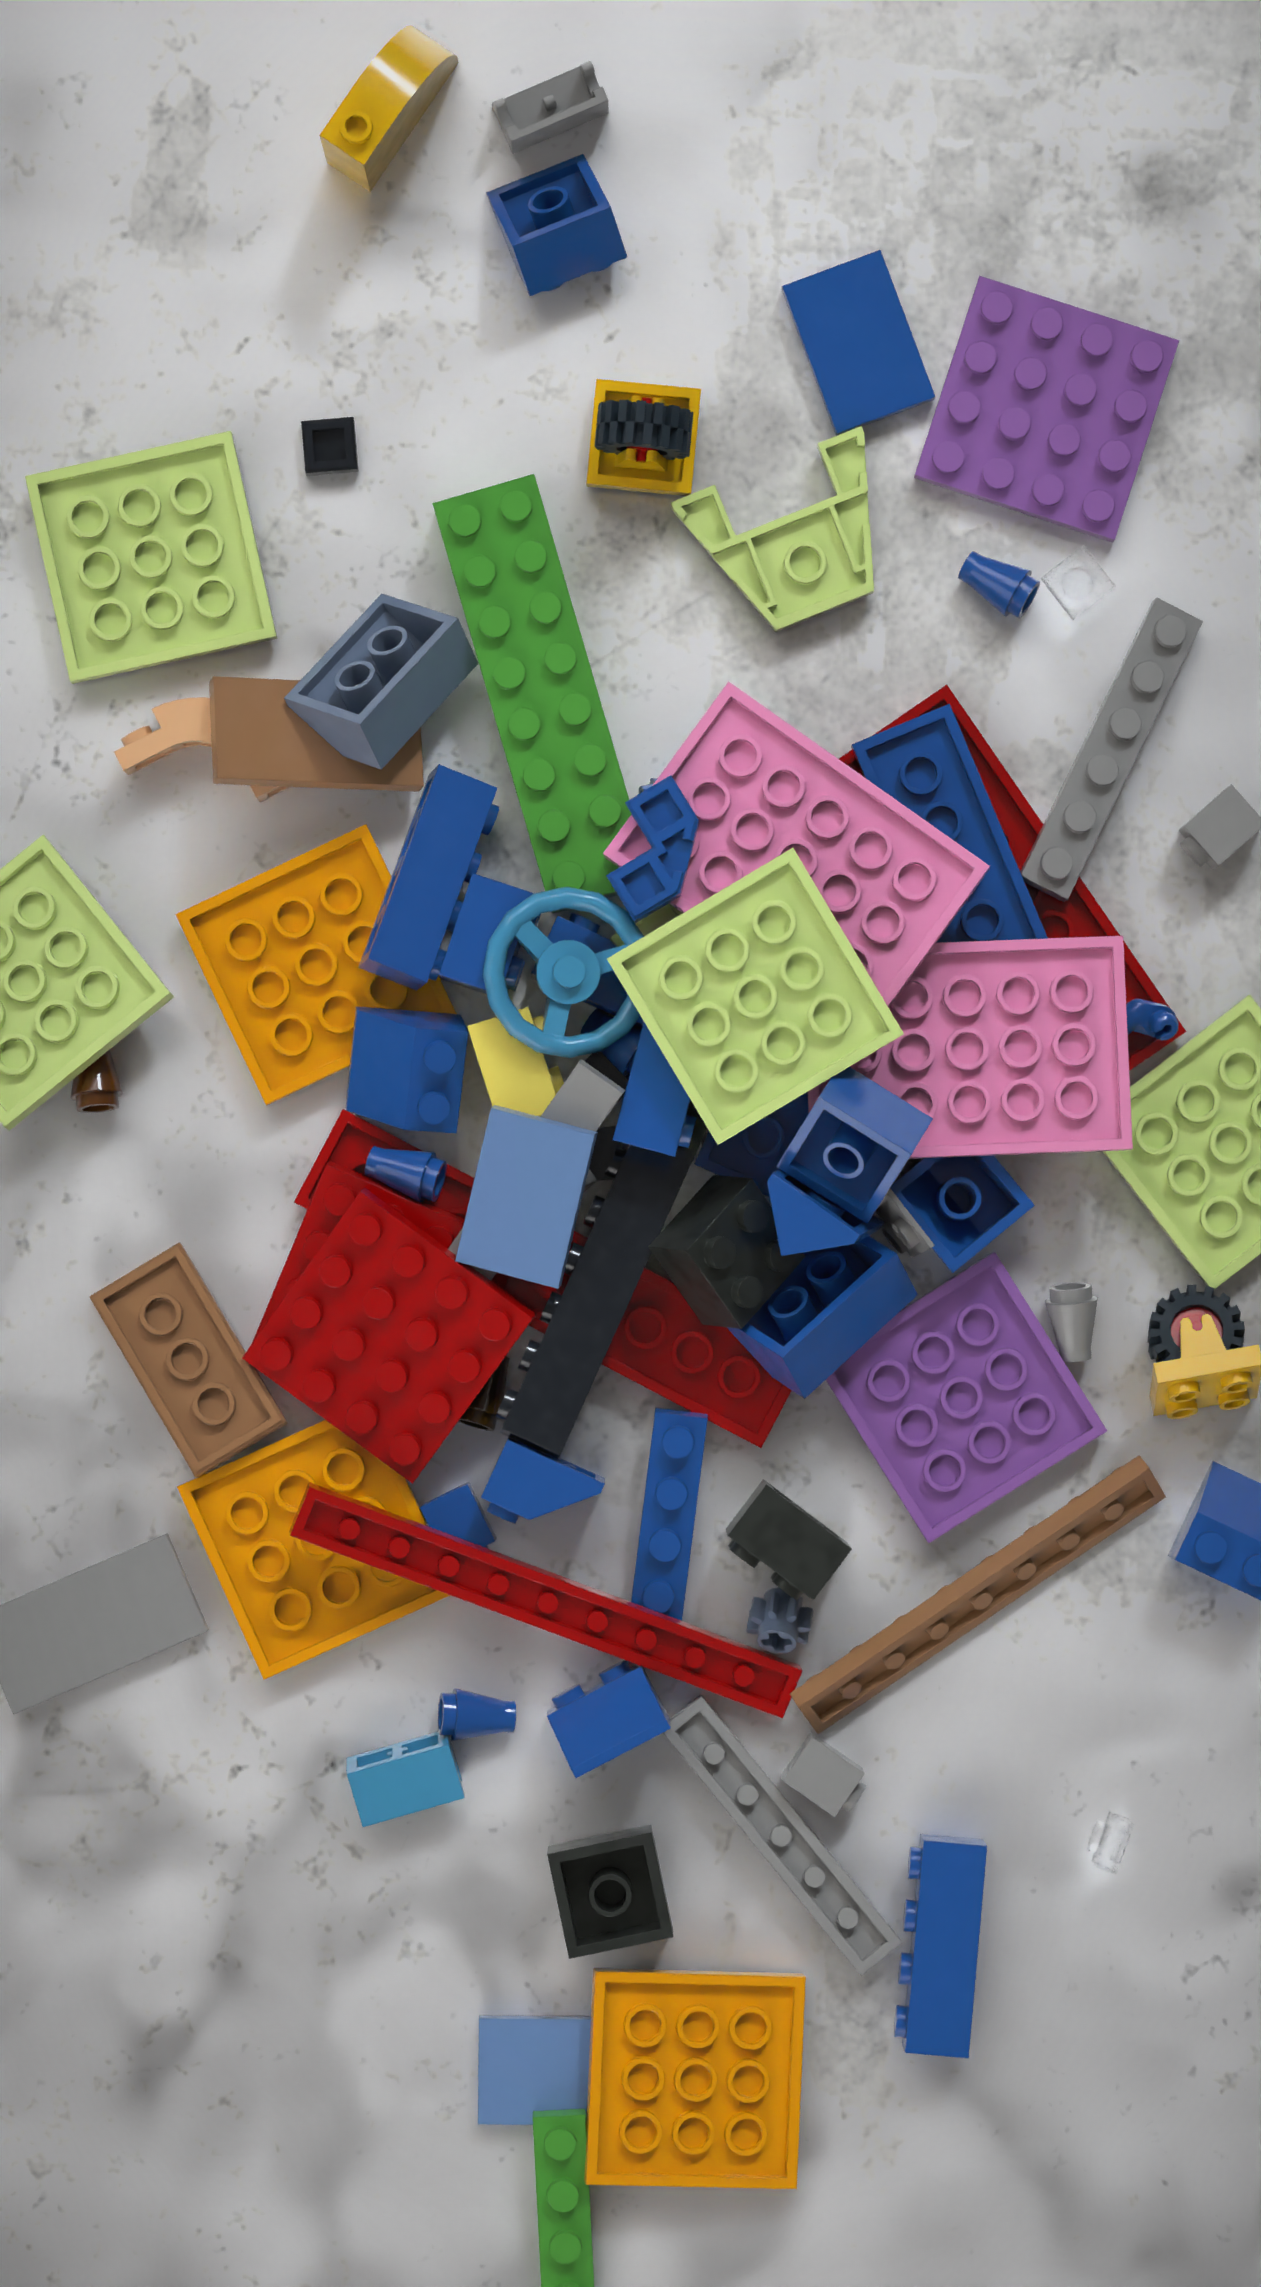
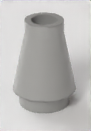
M1075 1282L1051 1286L1049 1288L1050 1298L1045 1300L1061 1358L1064 1362L1090 1360L1098 1300L1097 1296L1092 1295V1285Z

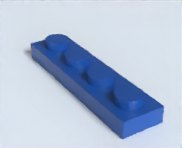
M655 1408L631 1602L682 1621L708 1414Z

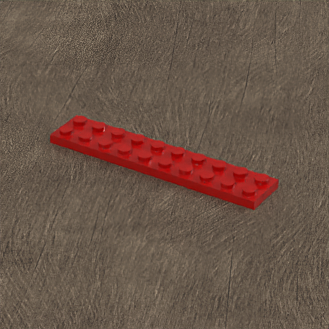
M343 1109L294 1203L308 1209L324 1168L329 1161L365 1176L366 1161L373 1146L395 1150H422ZM447 1164L445 1181L438 1199L435 1202L424 1199V1202L465 1219L474 1177ZM574 1231L570 1250L574 1243L584 1247L588 1237ZM644 1268L602 1365L691 1412L708 1414V1421L762 1448L792 1390L772 1378L727 1327L703 1325L673 1282ZM564 1273L562 1284L558 1289L510 1276L505 1291L536 1313V1316L528 1326L545 1334L549 1324L539 1319L551 1292L554 1291L562 1295L570 1275Z

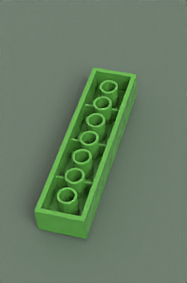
M531 474L432 503L544 889L548 891L561 887H571L598 892L606 898L617 896L606 875L619 867L606 859L603 853L631 816L625 804L629 797L535 475ZM569 908L551 911V913L555 914L558 912L568 910Z

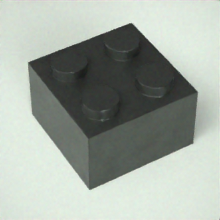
M712 1175L648 1246L703 1325L742 1329L806 1257L804 1253L781 1256L772 1207L752 1178Z
M764 1479L725 1529L727 1536L732 1539L728 1545L730 1547L729 1550L753 1568L762 1561L775 1572L770 1577L772 1582L795 1600H798L803 1593L814 1600L852 1550L844 1539Z
M651 1825L548 1846L547 1856L569 1959L674 1937Z

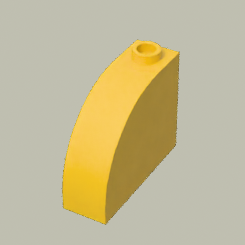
M408 25L400 30L370 62L319 136L327 163L371 192L458 65L457 55L412 25Z

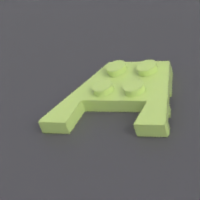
M862 426L817 444V449L836 496L739 535H735L715 485L671 502L674 514L775 632L871 595L874 592L865 434Z

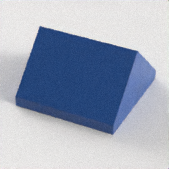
M782 1170L773 1172L767 1181L781 1256L855 1244L877 1232L884 1223L874 1215H872L868 1223H865Z

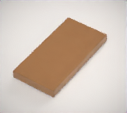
M213 676L209 682L213 784L419 792L424 787L421 727L381 770L342 756L287 706L284 697L300 680Z
M180 1242L89 1296L195 1477L199 1478L288 1424L256 1368L242 1359L246 1353L245 1349Z

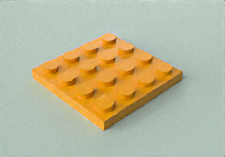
M367 824L175 914L266 1105H270L350 1067L356 1006L457 1014L439 976L436 981L428 979L427 983L416 991L358 968L391 879V874Z
M327 1420L318 1422L212 1470L199 1478L177 1486L264 1680L450 1596L290 1536L289 1530L309 1482L428 1526L408 1480Z
M593 1968L584 2177L586 2185L797 2189L806 1976L803 1973Z

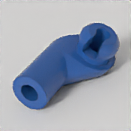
M1140 998L1133 999L1126 1004L1128 1034L1134 1031L1162 1041L1171 1039L1177 1033L1179 1023L1174 1011L1168 1006Z

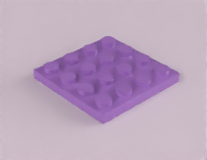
M979 276L914 478L1113 543L1179 340Z
M995 1252L987 1255L903 1308L826 1379V1382L928 1543L1107 1432L1104 1424Z

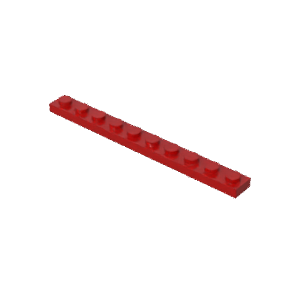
M311 1482L307 1485L289 1530L290 1536L780 1718H783L792 1698L790 1693L795 1690L803 1671L799 1664Z

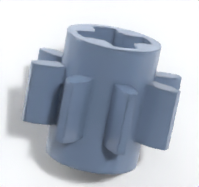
M779 1587L772 1588L765 1592L763 1599L759 1597L753 1598L746 1631L750 1634H758L757 1643L762 1649L776 1654L789 1653L796 1648L797 1642L807 1644L814 1610L810 1607H802L803 1598L801 1596L798 1600H795Z

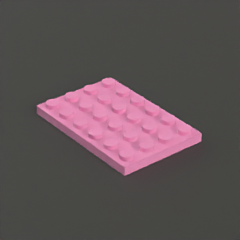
M729 681L653 784L655 785L672 775L699 820V827L682 894L669 904L684 913L791 848H794L888 1008L990 869V866ZM632 814L603 853L606 859L619 868L651 849L650 844Z
M1123 936L936 943L889 1007L904 1034L850 1066L933 1118L909 1159L1132 1150ZM830 1079L808 1091V1113Z

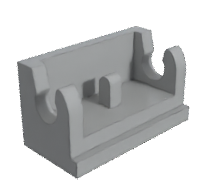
M591 61L492 103V108L512 154L609 113L607 95L604 88L600 87L597 82Z

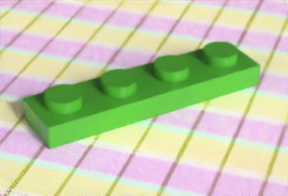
M586 2108L533 2111L541 2287H595L590 2185H586L584 2182L587 2141Z

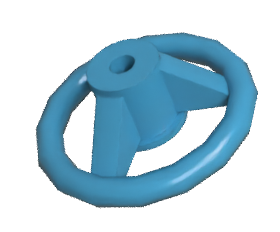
M561 887L534 893L506 912L488 940L482 974L489 1006L509 1035L538 1053L573 1058L603 1051L629 1033L639 1018L640 1014L630 997L627 996L614 1018L595 1031L568 1037L564 1036L571 1004L582 1002L590 997L599 984L600 975L614 971L607 958L641 939L644 935L625 909L598 892ZM564 908L591 912L610 924L625 945L594 953L585 944L574 940H562L553 944L532 923V920L542 913ZM515 938L537 964L536 982L541 992L547 996L542 1030L526 1021L509 998L504 970L508 948Z

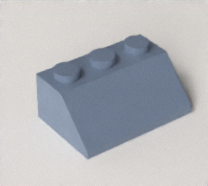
M381 593L284 697V700L289 708L342 756L382 770L478 665V661L457 617Z

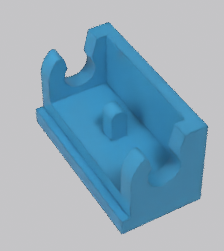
M438 1731L346 1758V1774L363 1827L465 1798L461 1783L462 1777L450 1736L439 1735Z

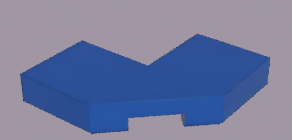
M672 775L625 802L628 810L650 844L651 849L606 875L634 923L669 904L682 894L699 827V820Z

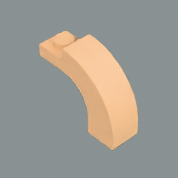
M210 698L178 699L152 708L161 728L152 732L150 726H145L131 732L121 739L124 747L114 751L123 771L131 775L180 749L192 746L212 747ZM250 785L259 802L290 788Z

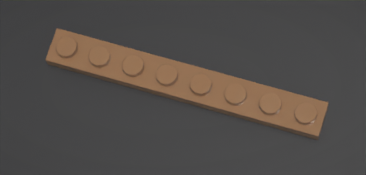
M1139 1455L1124 1466L1115 1469L1108 1477L1080 1496L1071 1499L1064 1507L1051 1516L1027 1529L1023 1535L995 1554L986 1557L979 1565L951 1584L942 1587L935 1595L907 1614L898 1617L891 1625L863 1644L854 1647L847 1655L819 1674L810 1677L803 1685L790 1693L791 1697L816 1733L820 1734L1166 1498L1150 1468Z

